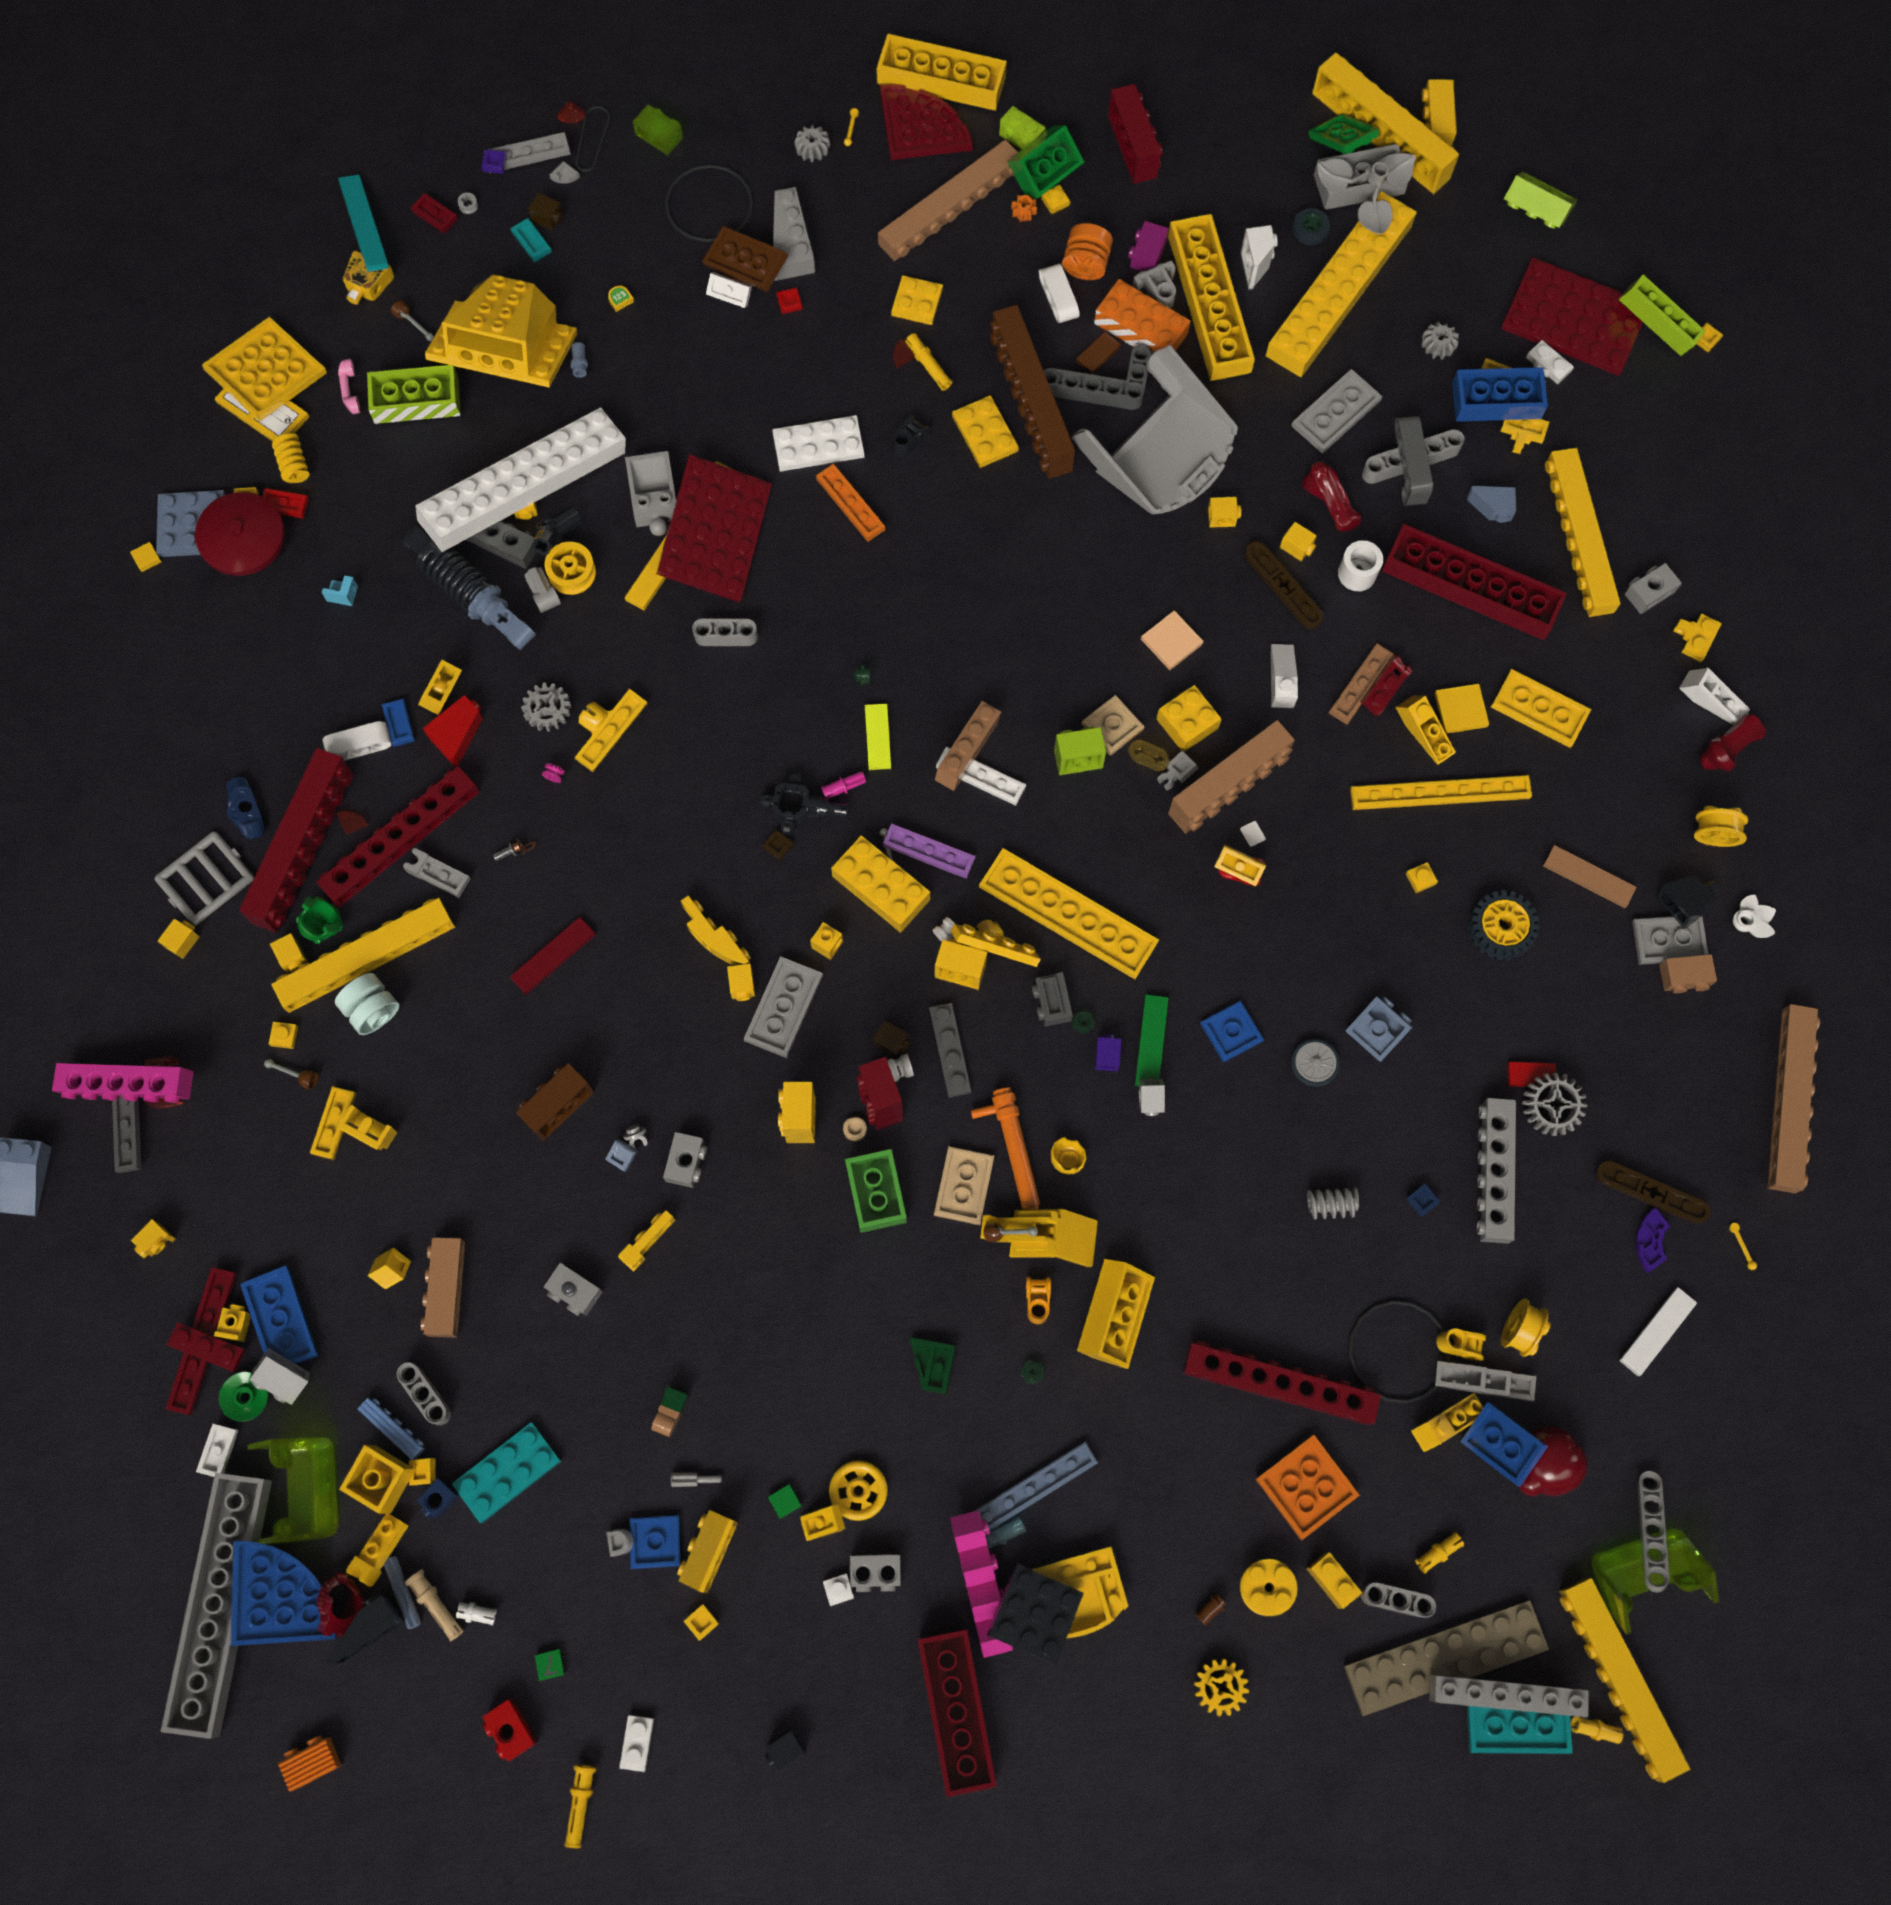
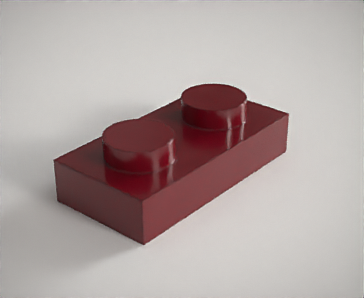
M425 193L411 207L414 214L444 234L458 220L455 213Z

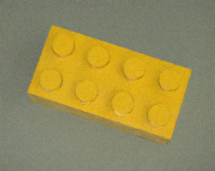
M862 835L831 868L833 878L900 933L930 901V891Z

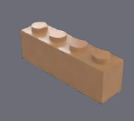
M983 701L980 703L939 765L935 781L953 791L956 789L996 728L1001 711Z
M432 1238V1244L428 1245L427 1257L430 1259V1266L425 1271V1282H428V1289L423 1295V1306H426L425 1316L421 1318V1330L428 1337L457 1338L465 1253V1241L461 1238Z

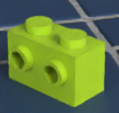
M1014 106L1000 120V136L1021 150L1046 131L1044 126Z

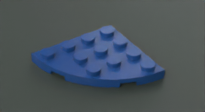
M233 1541L230 1645L335 1639V1633H332V1636H324L322 1632L318 1631V1624L321 1623L320 1613L317 1608V1595H319L318 1591L321 1589V1585L316 1577L296 1558L275 1547L250 1541Z

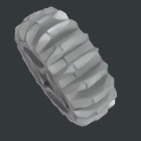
M1557 1072L1552 1073L1551 1077L1548 1073L1543 1074V1080L1540 1077H1536L1534 1079L1536 1085L1528 1084L1532 1092L1525 1091L1523 1094L1529 1097V1101H1522V1105H1528L1529 1107L1523 1113L1531 1114V1117L1527 1119L1528 1123L1536 1121L1533 1127L1535 1130L1542 1127V1134H1547L1550 1130L1552 1136H1556L1558 1131L1561 1135H1565L1566 1128L1569 1131L1575 1130L1573 1123L1576 1125L1581 1124L1580 1119L1577 1117H1585L1586 1115L1585 1112L1580 1111L1581 1108L1587 1107V1104L1581 1103L1580 1100L1586 1098V1095L1578 1094L1582 1089L1581 1085L1573 1087L1575 1079H1570L1567 1082V1075L1562 1074L1559 1078ZM1551 1085L1547 1098L1538 1100L1541 1091ZM1559 1086L1568 1093L1571 1101L1565 1100L1562 1097ZM1558 1101V1103L1564 1105L1551 1107V1105H1546L1545 1103ZM1538 1107L1544 1108L1547 1111L1550 1122L1541 1116ZM1565 1108H1571L1567 1118L1558 1123V1118H1561V1112Z

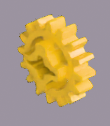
M1225 1659L1221 1660L1220 1665H1218L1216 1660H1211L1212 1667L1204 1664L1203 1669L1205 1672L1196 1673L1201 1679L1200 1682H1194V1685L1199 1687L1200 1691L1194 1694L1195 1696L1202 1697V1700L1199 1702L1200 1706L1208 1705L1207 1712L1211 1713L1213 1709H1216V1715L1221 1716L1222 1710H1225V1713L1230 1716L1231 1708L1239 1711L1238 1703H1246L1242 1695L1243 1693H1249L1248 1689L1243 1688V1684H1246L1248 1679H1241L1240 1676L1244 1671L1242 1669L1235 1671L1236 1664L1234 1662L1227 1666ZM1224 1670L1221 1676L1215 1678L1210 1676L1214 1671ZM1233 1676L1237 1682V1691L1232 1686ZM1212 1681L1215 1683H1222L1223 1681H1225L1224 1687L1227 1688V1690L1230 1691L1231 1694L1227 1692H1220L1218 1694V1688L1215 1687L1216 1685H1214ZM1205 1684L1210 1687L1211 1695L1209 1698L1205 1692ZM1222 1699H1232V1701L1226 1705H1218Z

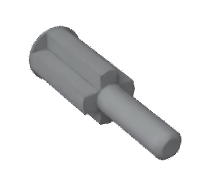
M672 1472L671 1474L672 1487L697 1486V1483H721L722 1481L721 1475L698 1476L697 1472Z

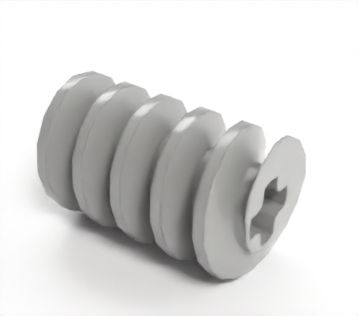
M1354 1187L1351 1192L1349 1188H1344L1341 1193L1340 1189L1335 1188L1332 1194L1330 1189H1325L1322 1194L1321 1190L1317 1189L1314 1195L1311 1190H1308L1307 1204L1309 1212L1314 1220H1317L1318 1213H1321L1323 1219H1326L1328 1212L1331 1213L1333 1219L1336 1218L1337 1212H1340L1342 1218H1345L1347 1211L1354 1218L1359 1207L1358 1190Z

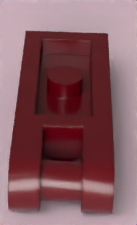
M1398 654L1393 655L1360 702L1374 716L1381 715L1400 685L1411 674L1413 669L1408 664L1405 665ZM1395 668L1399 671L1397 674L1393 672Z

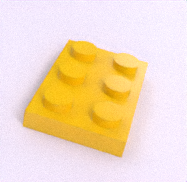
M991 395L952 412V417L980 468L1018 452L1019 447Z

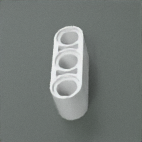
M1061 264L1040 269V281L1056 321L1062 323L1078 318V305Z
M373 722L327 735L323 738L325 751L348 760L387 749L391 746V740L387 724L385 722Z

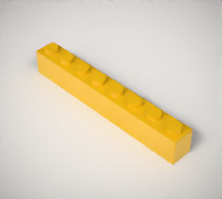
M1577 448L1553 451L1545 462V469L1550 474L1551 491L1555 493L1556 509L1560 512L1562 518L1561 527L1566 532V545L1572 554V568L1577 572V586L1583 594V607L1587 610L1589 617L1615 613L1620 605V600Z
M439 898L430 899L423 903L422 907L406 911L402 914V917L395 921H387L381 925V928L363 933L356 941L346 942L338 950L322 954L317 961L311 964H303L298 967L297 971L291 974L281 975L271 985L282 1007L290 1013L455 928L441 900Z
M1584 1578L1560 1590L1559 1592L1562 1596L1560 1602L1563 1608L1570 1612L1574 1620L1572 1621L1574 1630L1578 1635H1582L1586 1643L1584 1649L1587 1655L1594 1659L1598 1667L1596 1668L1597 1675L1603 1683L1606 1682L1610 1690L1608 1695L1611 1702L1620 1709L1622 1713L1620 1719L1624 1727L1631 1731L1635 1739L1633 1740L1635 1749L1640 1755L1643 1754L1647 1762L1645 1768L1649 1776L1658 1782L1665 1783L1689 1771L1690 1768L1592 1578Z

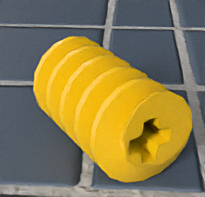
M295 433L279 435L272 442L281 477L288 483H300L309 477L308 467L305 464L304 456H302L303 451L300 449L299 437Z

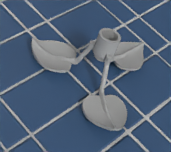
M1387 155L1380 162H1376L1371 170L1366 169L1364 173L1353 179H1350L1353 174L1350 164L1342 159L1319 161L1317 173L1323 186L1335 193L1344 192L1348 183L1352 184L1367 176L1369 183L1375 186L1372 202L1366 201L1360 206L1358 219L1366 229L1375 234H1383L1390 226L1392 209L1387 201H1376L1379 188L1385 178L1391 186L1402 187L1406 185L1413 173L1415 155Z

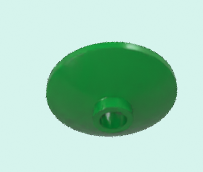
M250 1372L234 1374L221 1387L219 1404L223 1413L232 1420H252L260 1415L267 1405L268 1391L260 1390L252 1384V1381L249 1380ZM249 1393L250 1399L244 1402L243 1395Z

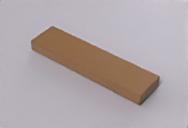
M1376 644L1335 702L1329 714L1348 725L1362 705L1360 701L1389 659L1395 654Z
M1555 845L1552 847L1543 867L1623 908L1628 906L1637 888Z

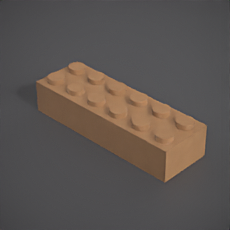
M1278 720L1175 796L1168 814L1185 834L1190 830L1196 831L1202 826L1204 819L1208 816L1210 818L1216 816L1221 810L1220 807L1224 804L1230 805L1238 798L1237 794L1241 791H1249L1255 785L1254 782L1257 779L1266 778L1272 772L1271 769L1276 765L1280 767L1289 759L1288 755L1293 750L1294 738Z

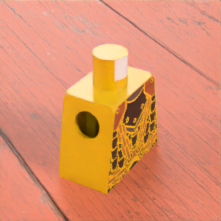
M354 250L343 277L346 288L350 291L346 297L347 300L355 305H358L362 297L371 301L376 300L394 278L390 265H388V269L367 272L362 254Z

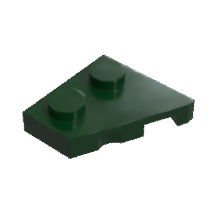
M910 1337V1345L913 1349L922 1390L947 1395L956 1346Z

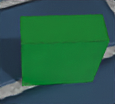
M790 1484L768 1497L780 1519L802 1507Z

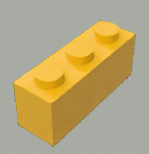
M1428 80L1426 88L1422 90V102H1425L1423 107V119H1426L1425 126L1437 134L1446 144L1452 146L1456 135L1453 80Z

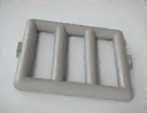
M212 831L155 876V881L168 895V901L175 908L178 907L192 925H198L250 884L255 877L240 859V854L234 848L231 849L218 832ZM213 842L243 876L233 885L203 851ZM195 856L224 889V892L216 899L209 895L185 866ZM176 871L180 873L207 905L196 914L166 880Z

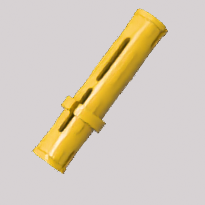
M916 333L908 336L905 343L915 354V359L923 364L942 391L948 389L951 386L950 384H952V380H950L938 362L933 358L931 350L927 346L925 347Z

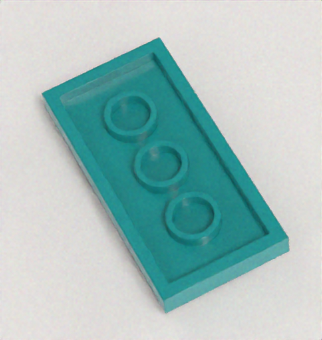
M531 1422L453 1482L452 1485L479 1523L482 1524L558 1465L561 1460L535 1424Z
M1467 1705L1470 1753L1573 1754L1570 1715Z

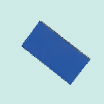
M399 699L382 704L393 747L415 741L405 700Z

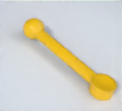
M855 108L850 111L851 121L847 138L844 140L846 146L852 144V130L855 118L858 117V110Z
M1732 1223L1729 1226V1230L1735 1234L1748 1261L1747 1267L1750 1270H1755L1757 1263L1752 1260L1739 1233L1740 1226L1737 1223Z

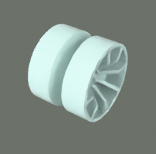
M373 973L362 975L350 982L340 991L335 999V1005L345 1017H350L349 1022L360 1035H367L378 1030L390 1021L399 1009V1003L390 992L384 991L385 986Z

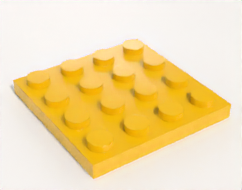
M270 317L202 364L203 369L259 422L326 374L325 367Z

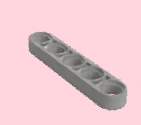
M1645 1471L1638 1480L1644 1582L1651 1591L1661 1592L1669 1582L1663 1487L1661 1477L1657 1473ZM1651 1478L1656 1482L1657 1487L1648 1489L1644 1486L1643 1480ZM1649 1501L1656 1503L1658 1511L1655 1513L1647 1511L1645 1503ZM1649 1525L1658 1527L1660 1535L1655 1537L1649 1535L1646 1527ZM1650 1549L1658 1550L1662 1555V1559L1658 1561L1652 1560L1648 1556V1551ZM1652 1573L1660 1574L1663 1577L1664 1583L1655 1585L1650 1581L1649 1577Z

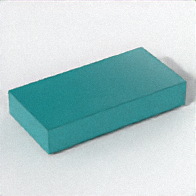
M529 218L511 228L513 235L534 262L552 252L550 246Z

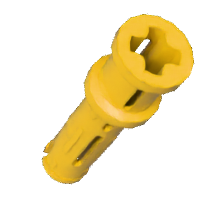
M581 1764L574 1765L576 1773L574 1785L570 1788L573 1798L564 1845L566 1847L581 1848L588 1798L593 1794L591 1784L593 1773L596 1772L597 1767Z

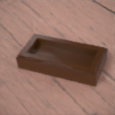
M1104 332L1077 357L1076 363L1092 375L1120 349L1121 344L1107 332Z

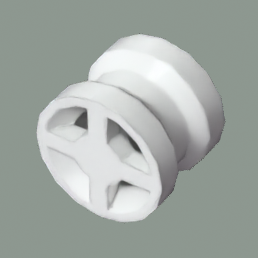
M946 917L943 919V924L933 929L934 934L941 942L942 940L948 941V939L954 938L951 933L954 922Z

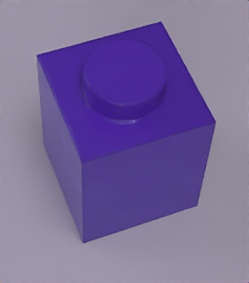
M1114 1035L1098 1037L1096 1042L1095 1070H1119L1121 1039H1116Z

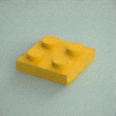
M902 275L892 308V316L932 325L943 291V285Z

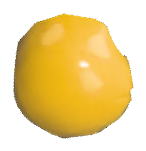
M1062 1137L1054 1142L1051 1149V1163L1056 1170L1064 1174H1075L1083 1169L1087 1159L1086 1152L1077 1140L1073 1141Z

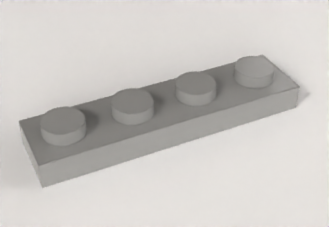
M565 132L489 149L506 152L507 158L504 170L570 155Z

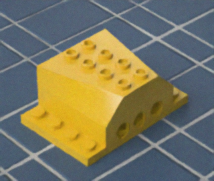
M492 275L474 287L470 296L464 302H454L426 350L425 355L426 360L550 388L577 336V328L556 323L555 305L534 284Z

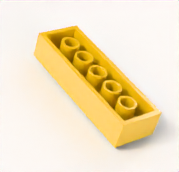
M887 34L877 66V83L882 85H905L907 89L916 91L922 89L939 98L996 111L1006 78L1007 61Z

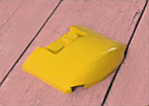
M1111 1547L1032 1569L1037 1573L1084 1593L1067 1638L1083 1636L1105 1627L1114 1621L1123 1609L1125 1610L1128 1607Z

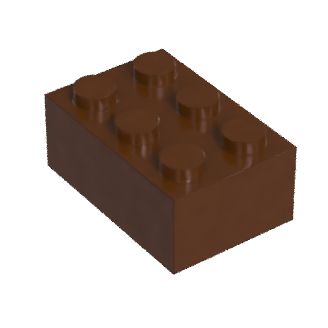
M569 1063L565 1067L560 1066L553 1073L554 1077L548 1083H542L536 1089V1094L530 1100H524L516 1112L522 1121L542 1141L547 1139L594 1094L588 1082Z

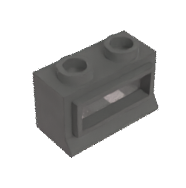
M1063 972L1036 978L1035 985H1032L1034 999L1038 998L1040 1006L1037 1007L1039 1021L1043 1020L1044 1027L1071 1022L1073 1014Z

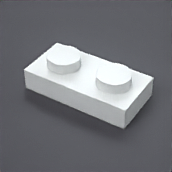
M713 272L710 274L706 294L745 308L748 306L752 286Z
M212 1424L196 1472L213 1477L215 1473L224 1474L238 1430Z
M628 1715L620 1762L621 1769L646 1771L654 1718Z

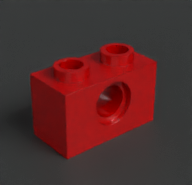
M513 1699L505 1701L482 1717L485 1721L482 1726L489 1737H494L498 1744L495 1746V1749L502 1760L505 1758L509 1762L538 1743ZM506 1724L511 1725L514 1729V1734L510 1739L505 1738L502 1733V1729Z

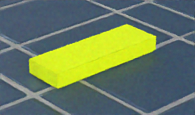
M887 704L865 705L869 770L891 769Z

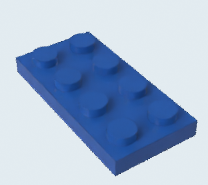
M285 1265L240 1284L263 1354L270 1348L296 1365L319 1356L288 1266Z

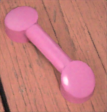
M345 359L340 363L338 370L342 401L352 414L361 413L357 396H350L348 377L355 376V369L352 359Z

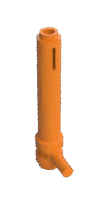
M1002 1088L993 1092V1105L971 1110L972 1118L975 1119L996 1113L997 1120L1001 1123L1022 1210H1036L1041 1205L1018 1119L1020 1113L1018 1106H1015L1014 1103L1016 1101L1015 1094L1011 1092V1088Z

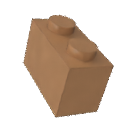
M1712 954L1669 958L1659 965L1664 991L1673 990V993H1683L1687 989L1693 988L1696 991H1705L1710 989V986L1717 981Z

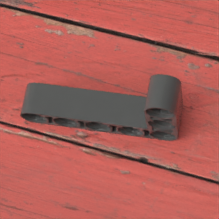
M1137 345L1133 348L1127 380L1055 368L1045 369L1044 374L1047 381L1053 382L1048 384L1054 397L1135 410L1143 402L1148 373L1147 361L1151 356V351L1145 345Z

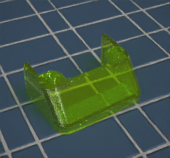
M326 1437L269 1439L249 1444L248 1450L269 1449V1459L272 1465L276 1468H287L289 1509L288 1518H281L275 1522L273 1537L253 1540L252 1542L271 1545L333 1536L338 1529L334 1446L331 1440Z
M1677 1529L1666 1530L1669 1568L1668 1584L1674 1582L1679 1589L1687 1592L1702 1588L1714 1604L1718 1603L1719 1597L1714 1569L1682 1531ZM1659 1532V1533H1656V1534H1653V1535H1651V1536H1654V1537H1655V1536H1658V1535H1660V1532ZM1641 1539L1598 1553L1592 1558L1593 1571L1607 1608L1626 1635L1631 1633L1628 1613L1633 1610V1601L1630 1597L1650 1591L1644 1582ZM1650 1549L1648 1551V1556L1652 1560L1658 1561L1662 1559V1555L1658 1550ZM1652 1573L1649 1577L1650 1581L1655 1585L1664 1583L1663 1577L1660 1574Z

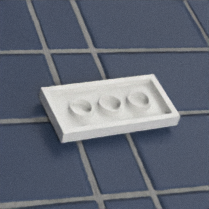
M857 416L772 429L780 471L864 458Z

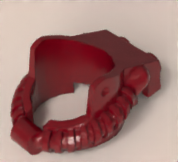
M336 1572L334 1576L330 1577V1579L328 1578L323 1583V1586L321 1585V1589L318 1591L317 1608L320 1613L321 1623L318 1624V1631L322 1632L324 1636H332V1633H337L336 1636L343 1637L359 1610L363 1609L364 1599L361 1598L358 1585L348 1577L347 1573ZM338 1583H343L350 1592V1601L345 1608L346 1612L334 1616L332 1613L333 1597L329 1593Z

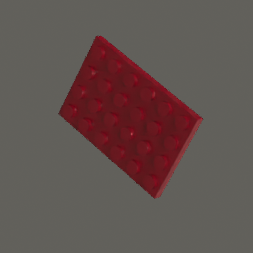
M1532 257L1501 329L1535 343L1543 340L1555 351L1620 376L1643 321L1619 300L1624 293Z
M689 454L656 574L740 602L772 483Z

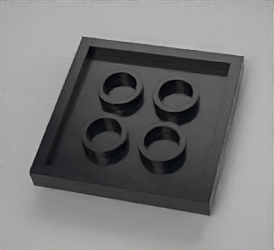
M1015 1563L987 1636L1056 1665L1084 1593Z

